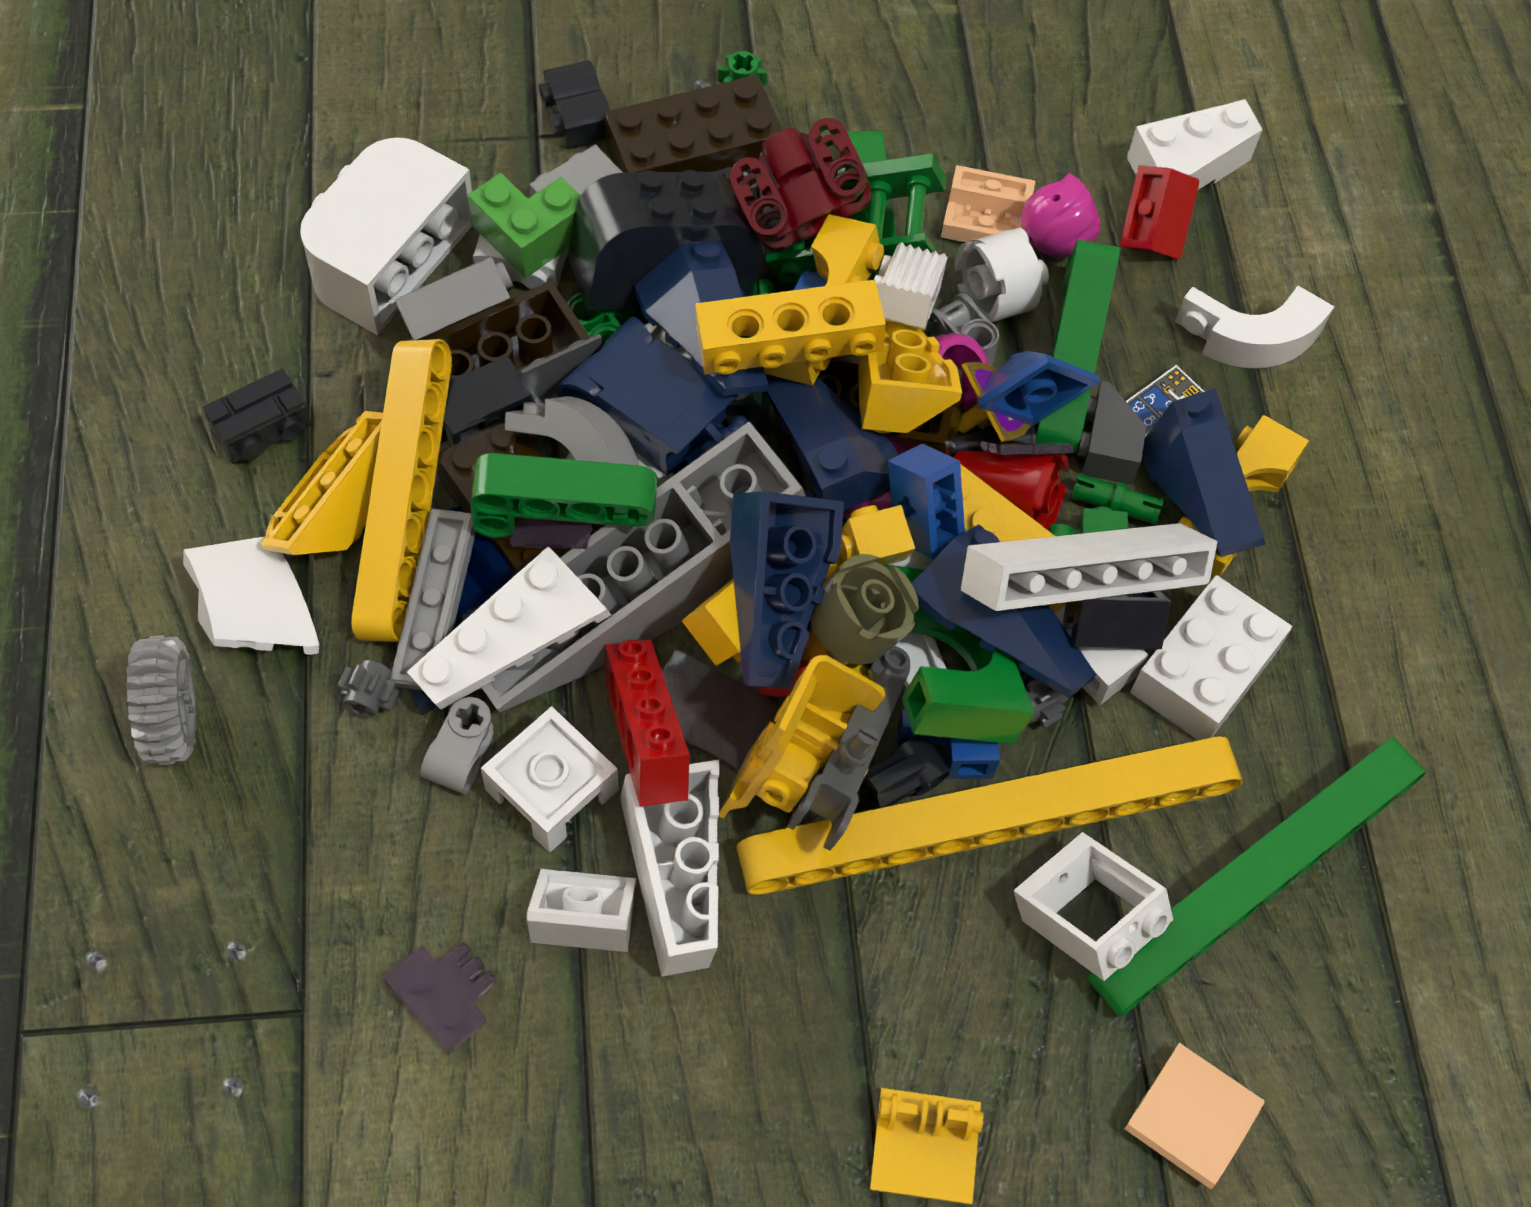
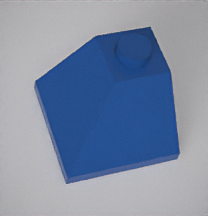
M1025 350L1009 357L1004 365L991 373L978 398L980 408L1033 426L1099 384L1100 380L1098 375L1047 354Z

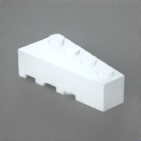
M719 760L689 764L688 801L639 806L631 775L626 774L620 801L661 977L709 968L718 948L717 864L719 861V843H717V819L719 816Z

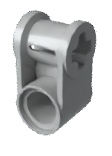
M959 293L954 296L953 302L939 310L932 309L926 326L932 337L950 333L968 335L983 348L989 365L993 366L998 346L999 331L978 309L968 294Z
M467 697L453 704L436 739H434L426 752L420 770L422 778L464 795L468 793L477 777L481 762L494 735L490 709L485 702L479 698ZM474 720L479 721L480 726L473 724ZM463 725L470 726L468 730L463 729Z

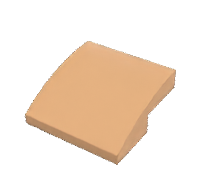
M956 165L941 238L970 242L1006 230L1021 228L1020 218L1022 209L1028 198L1033 194L1035 181Z
M1179 1043L1124 1129L1212 1190L1248 1133L1265 1101Z

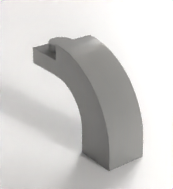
M569 396L545 399V403H524L523 410L506 412L505 430L554 438L571 452L575 460L639 465L634 449L621 427L606 412L585 400Z

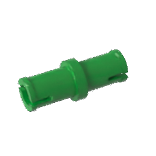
M1080 472L1077 478L1078 483L1075 484L1072 500H1079L1097 507H1108L1114 511L1128 512L1129 517L1156 526L1164 503L1163 498L1159 499L1128 489L1127 484L1120 481L1115 485Z

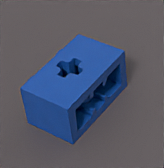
M922 443L888 460L892 507L902 506L915 551L933 559L955 537L965 532L961 467L959 460Z

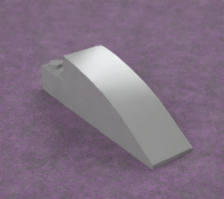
M747 422L657 487L655 517L652 523L642 527L605 525L560 558L608 609L611 616L599 623L593 621L575 631V636L561 644L555 642L533 654L534 658L523 665L519 667L513 665L495 675L494 681L486 684L482 689L499 712L605 666V644L622 643L626 640H652L681 623V620L733 579L730 548L733 494L766 491L805 496L802 486L750 422Z

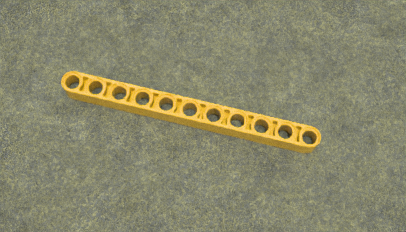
M1219 736L853 814L842 837L830 851L823 848L832 826L829 820L799 825L794 830L785 828L750 836L740 841L736 849L748 894L763 895L1219 796L1240 787L1243 784V779L1228 738Z

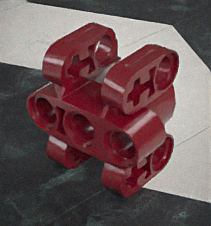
M833 118L818 120L811 127L809 134L802 133L796 128H788L772 135L762 143L759 159L751 157L740 159L734 164L730 173L732 188L751 227L758 235L764 247L772 251L784 250L797 242L818 235L828 214L848 218L864 210L871 201L872 193L860 157L846 128L841 122ZM829 130L830 134L824 137L821 136L823 131ZM832 145L840 153V158L832 162L833 158L828 149ZM842 168H845L846 171H848L850 168L855 169V171H849L841 174L835 180V176H838V171H840ZM751 169L753 173H749L744 177L743 172ZM847 182H858L857 186L853 189H841ZM755 183L758 184L764 196L758 200L755 199L751 186ZM864 191V195L860 201H858L857 203L849 204L857 200L856 197H858ZM769 206L770 209H772L773 207L777 208L765 212L763 215L759 217V219H757V215L763 213L762 209L764 207ZM771 220H780L775 228L765 229L767 223ZM785 236V238L777 242L770 241L767 239L774 237L781 238Z

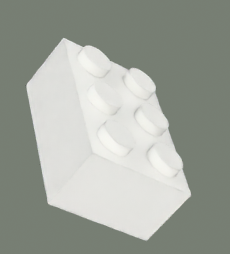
M1215 575L1165 638L1162 649H1157L1142 667L1130 693L1195 739L1212 738L1278 652L1293 626Z

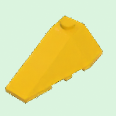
M885 320L886 328L883 350L858 356L859 407L862 429L873 430L883 434L891 432L908 433L960 401L962 389L958 369L951 359L944 360L939 354L940 344L935 337H927L921 329Z

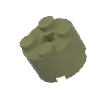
M860 554L850 557L823 582L822 589L825 591L821 605H815L810 618L812 629L818 640L827 649L828 656L843 665L848 663L863 665L877 661L904 638L915 625L913 621L914 614L918 611V598L913 585L907 576L893 564L887 568L875 562L879 557L874 555Z

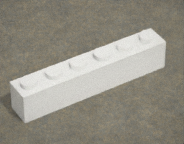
M1178 523L970 545L967 548L961 591L991 609L1001 611L1209 584L1218 541Z

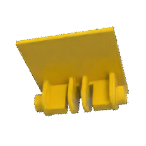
M881 1088L870 1190L972 1205L978 1134L981 1133L983 1126V1112H980L981 1102Z

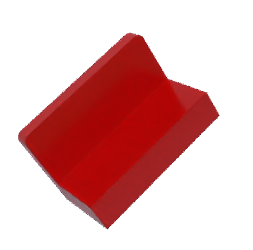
M1139 165L1119 246L1131 250L1154 252L1172 259H1180L1199 187V179L1172 168Z

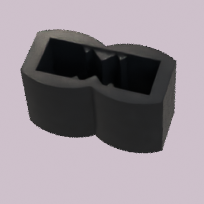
M587 60L543 70L544 83L539 84V93L543 107H551L553 112L549 116L555 138L562 137L566 148L604 140V112L610 111V108L600 88L598 77L591 61Z

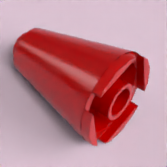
M994 451L956 452L953 458L959 460L962 466L1045 529L1050 530V525L1056 524L1067 484L1060 483L1059 481L1060 470L1069 471V462L1066 455L1057 452H1023L1021 454H1005L1004 452L1001 454V451H996L997 453Z

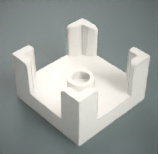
M552 706L481 767L485 790L499 804L504 802L505 797L531 822L534 838L549 853L567 837L566 823L595 796L598 795L599 802L603 805L619 791L618 769Z

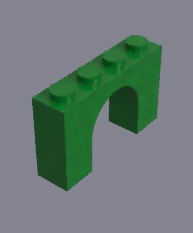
M896 566L907 576L911 584L925 570ZM918 605V611L914 614L913 623L915 625L909 633L931 636L948 644L966 660L972 671L920 666L902 696L913 734L1014 744L1026 725L1030 723L1034 714L1032 701L1028 697L1014 657L997 648L990 653L978 646L981 638L959 625L955 627L954 631L937 622Z

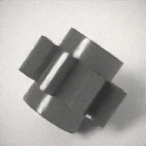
M362 660L355 669L346 666L337 685L338 688L342 689L339 695L345 697L342 702L343 706L350 712L366 718H374L381 708L391 711L399 693L395 689L397 683L390 680L392 671L383 664L372 660Z
M1027 673L1020 675L1028 697L1033 704L1034 714L1029 724L1039 720L1042 727L1046 728L1061 719V712L1066 710L1063 703L1068 701V697Z

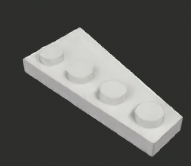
M548 546L411 667L407 673L434 704L443 709L494 681L495 675L513 665L517 667L532 660L534 658L533 654L555 642L561 644L575 636V631L593 621L599 623L611 616V613Z

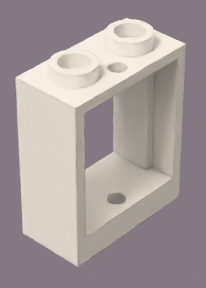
M1083 832L1013 890L1022 921L1103 981L1117 969L1125 967L1132 960L1135 953L1152 938H1156L1164 933L1169 923L1173 921L1168 893L1165 887ZM1094 880H1097L1135 907L1097 941L1091 939L1057 914L1061 908Z

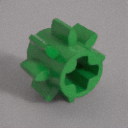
M738 51L732 55L727 54L725 66L718 67V82L725 83L758 74L762 85L766 86L767 70L762 69L761 57L756 58L755 55L747 51Z

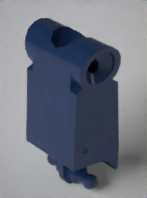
M634 316L630 317L606 340L600 351L582 362L556 387L558 398L567 396L579 398L592 403L606 412L624 431L634 451L667 476L698 445L700 446L699 455L689 461L687 466L748 422L742 415L735 416L727 428L721 427L717 430L716 427L726 419L725 408L738 394L724 396L694 367L693 362L659 339L654 340L644 324Z

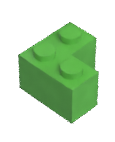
M499 173L467 195L472 226L525 279L569 249L576 205L581 195L562 177H559L530 198H527L502 173Z

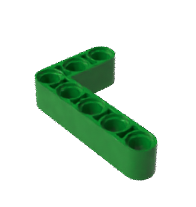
M1077 239L1069 255L1064 274L1062 292H1065L1052 357L1094 374L1118 265L1120 247ZM1091 389L1037 423V446L1077 453Z

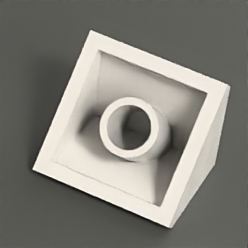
M541 869L527 911V925L531 943L628 952L636 878Z

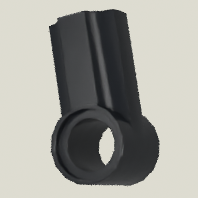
M916 735L898 747L889 758L868 769L857 792L858 798L865 809L874 810L888 807L913 793L920 796L929 792L942 783L951 774V770L926 735Z

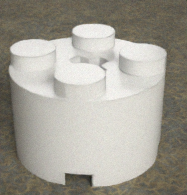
M1024 229L1006 230L963 243L956 252L955 272L962 270L963 283L957 285L958 292L968 294L991 323L1032 311L1037 307L1041 298L1042 285L1048 283L1049 273L1046 264L1042 260L1037 259Z

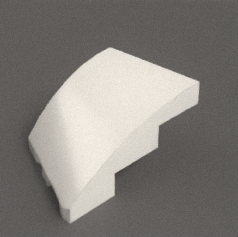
M264 537L184 549L183 565L199 589L198 621L214 646L231 648L251 647L255 650L272 651L274 644L303 646L305 654L319 653V641L295 576L283 553L268 551L261 545Z

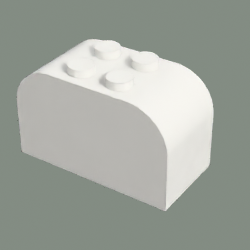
M389 138L373 143L363 150L350 165H346L340 171L337 180L326 192L319 194L315 198L301 223V238L314 290L320 301L335 312L378 335L399 311L394 299L417 290L472 227L467 196L472 192L469 169L431 148L407 138Z

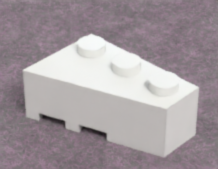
M1245 99L1136 126L1127 159L1135 175L1139 165L1172 168L1199 179L1198 189L1211 181L1216 183L1249 162L1262 128Z

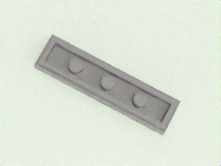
M431 508L390 677L391 681L397 683L395 687L422 690L407 671L453 631L476 534L472 525L471 513Z

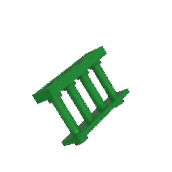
M934 154L864 163L863 166L872 193L868 207L867 223L876 225L880 244L884 247V255L892 257L897 245L902 242L905 247L911 244L914 249L920 247L922 251L926 249L930 253L936 251L926 233H922L926 195L944 192L946 189L947 177ZM842 168L840 171H838V176H835V180L841 174L849 171H855V169L850 168L848 171H846L845 168ZM847 182L841 189H853L857 186L858 182ZM864 191L858 197H856L857 200L849 204L857 203L858 201H860L864 195ZM908 197L905 236L882 239L886 201L894 198ZM805 240L787 247L786 252L767 254L766 262L781 283L797 284L804 271L818 272L812 248L804 249Z

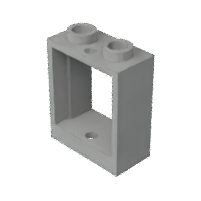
M492 257L394 299V302L411 338L417 340L510 298L507 288L512 287L513 284L503 262L495 264Z

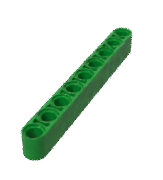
M1395 737L1390 738L1171 908L1173 921L1169 923L1164 933L1156 938H1152L1134 954L1132 960L1125 967L1117 969L1105 981L1091 972L1087 977V981L1119 1018L1122 1017L1406 793L1427 771Z

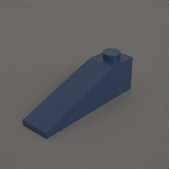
M702 241L697 244L679 245L634 285V294L645 319L652 326L660 325L669 334L668 341L676 349L683 347L694 358V367L724 396L767 391L768 382L763 367L742 369L731 374L713 373L704 375L696 332L695 304L741 298L742 293L733 264L722 242ZM741 336V338H750V336Z
M766 375L768 389L765 393L818 498L844 501V511L891 491L888 460L898 456L892 442L881 433L862 429L861 415L818 377L813 386Z
M1216 388L1173 401L1144 440L1142 455L1149 479L1156 487L1160 486L1177 510L1181 509L1191 520L1193 528L1197 532L1218 541L1216 553L1220 557L1265 545Z
M766 491L733 494L730 548L744 685L791 688L809 638L807 627L815 605H821L825 591L822 589L823 582L830 564L836 563L841 549L844 501Z
M979 524L955 537L912 582L917 594L918 605L937 622L954 631L955 627L959 625L981 638L978 646L990 653L997 648L1016 658L1020 670L1068 698L1093 681L1097 674L1079 648L1071 643L1070 635L1049 605L995 611L961 591L968 546L998 543L1000 541L996 535L985 530Z

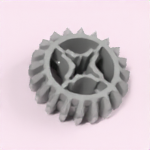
M165 635L150 636V638L134 642L128 655L129 665L126 668L127 684H125L127 688L128 720H130L131 736L134 738V748L138 751L142 761H145L147 764L159 763V765L175 764V761H186L194 750L193 746L196 742L195 731H197L195 682L193 681L192 666L190 665L186 646L178 637H166Z

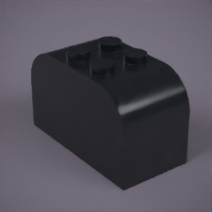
M693 170L683 172L642 171L610 174L596 180L584 190L576 205L568 258L587 310L641 309L634 294V285L679 245L697 244L702 241L722 242L733 264L740 288L744 291L746 297L752 296L762 258V245L732 188L731 181L725 176L713 172H697Z

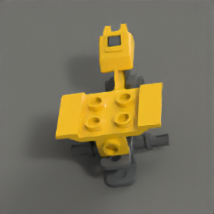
M809 621L807 627L809 638L802 655V660L810 661V663L797 680L790 696L786 697L774 718V721L777 723L775 724L770 721L749 750L719 811V817L724 819L729 810L747 807L753 797L757 795L767 804L778 807L785 812L793 810L787 827L791 830H794L797 825L813 823L818 817L829 820L832 826L823 848L830 851L846 831L859 802L857 792L867 774L869 764L909 675L910 658L902 648L893 646L886 654L873 663L863 665L848 663L843 665L828 656L827 649L816 637Z

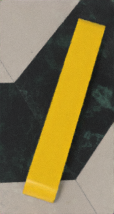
M441 339L400 341L395 345L392 353L352 611V630L359 641L399 642L430 516L452 367L450 348Z

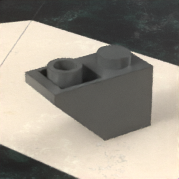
M1101 380L1097 395H1090L1085 421L1090 422L1089 432L1082 431L1077 456L1084 457L1081 473L1087 476L1116 482L1120 481L1132 485L1141 463L1147 426L1110 382Z

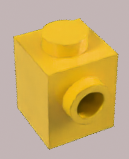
M876 505L860 508L850 514L851 518L847 520L842 528L840 553L844 561L855 555L870 554L879 557L875 562L885 566L886 564L889 565L906 560L915 550L901 505L878 511Z

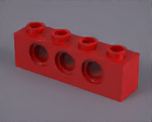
M651 639L641 641L626 640L622 643L605 644V691L639 806L688 801L690 754Z

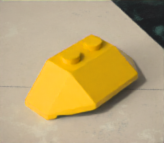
M364 411L356 419L357 424L344 431L322 452L271 517L266 530V536L261 542V545L266 550L290 555L347 550L350 545L360 538L367 520L383 417L382 412Z

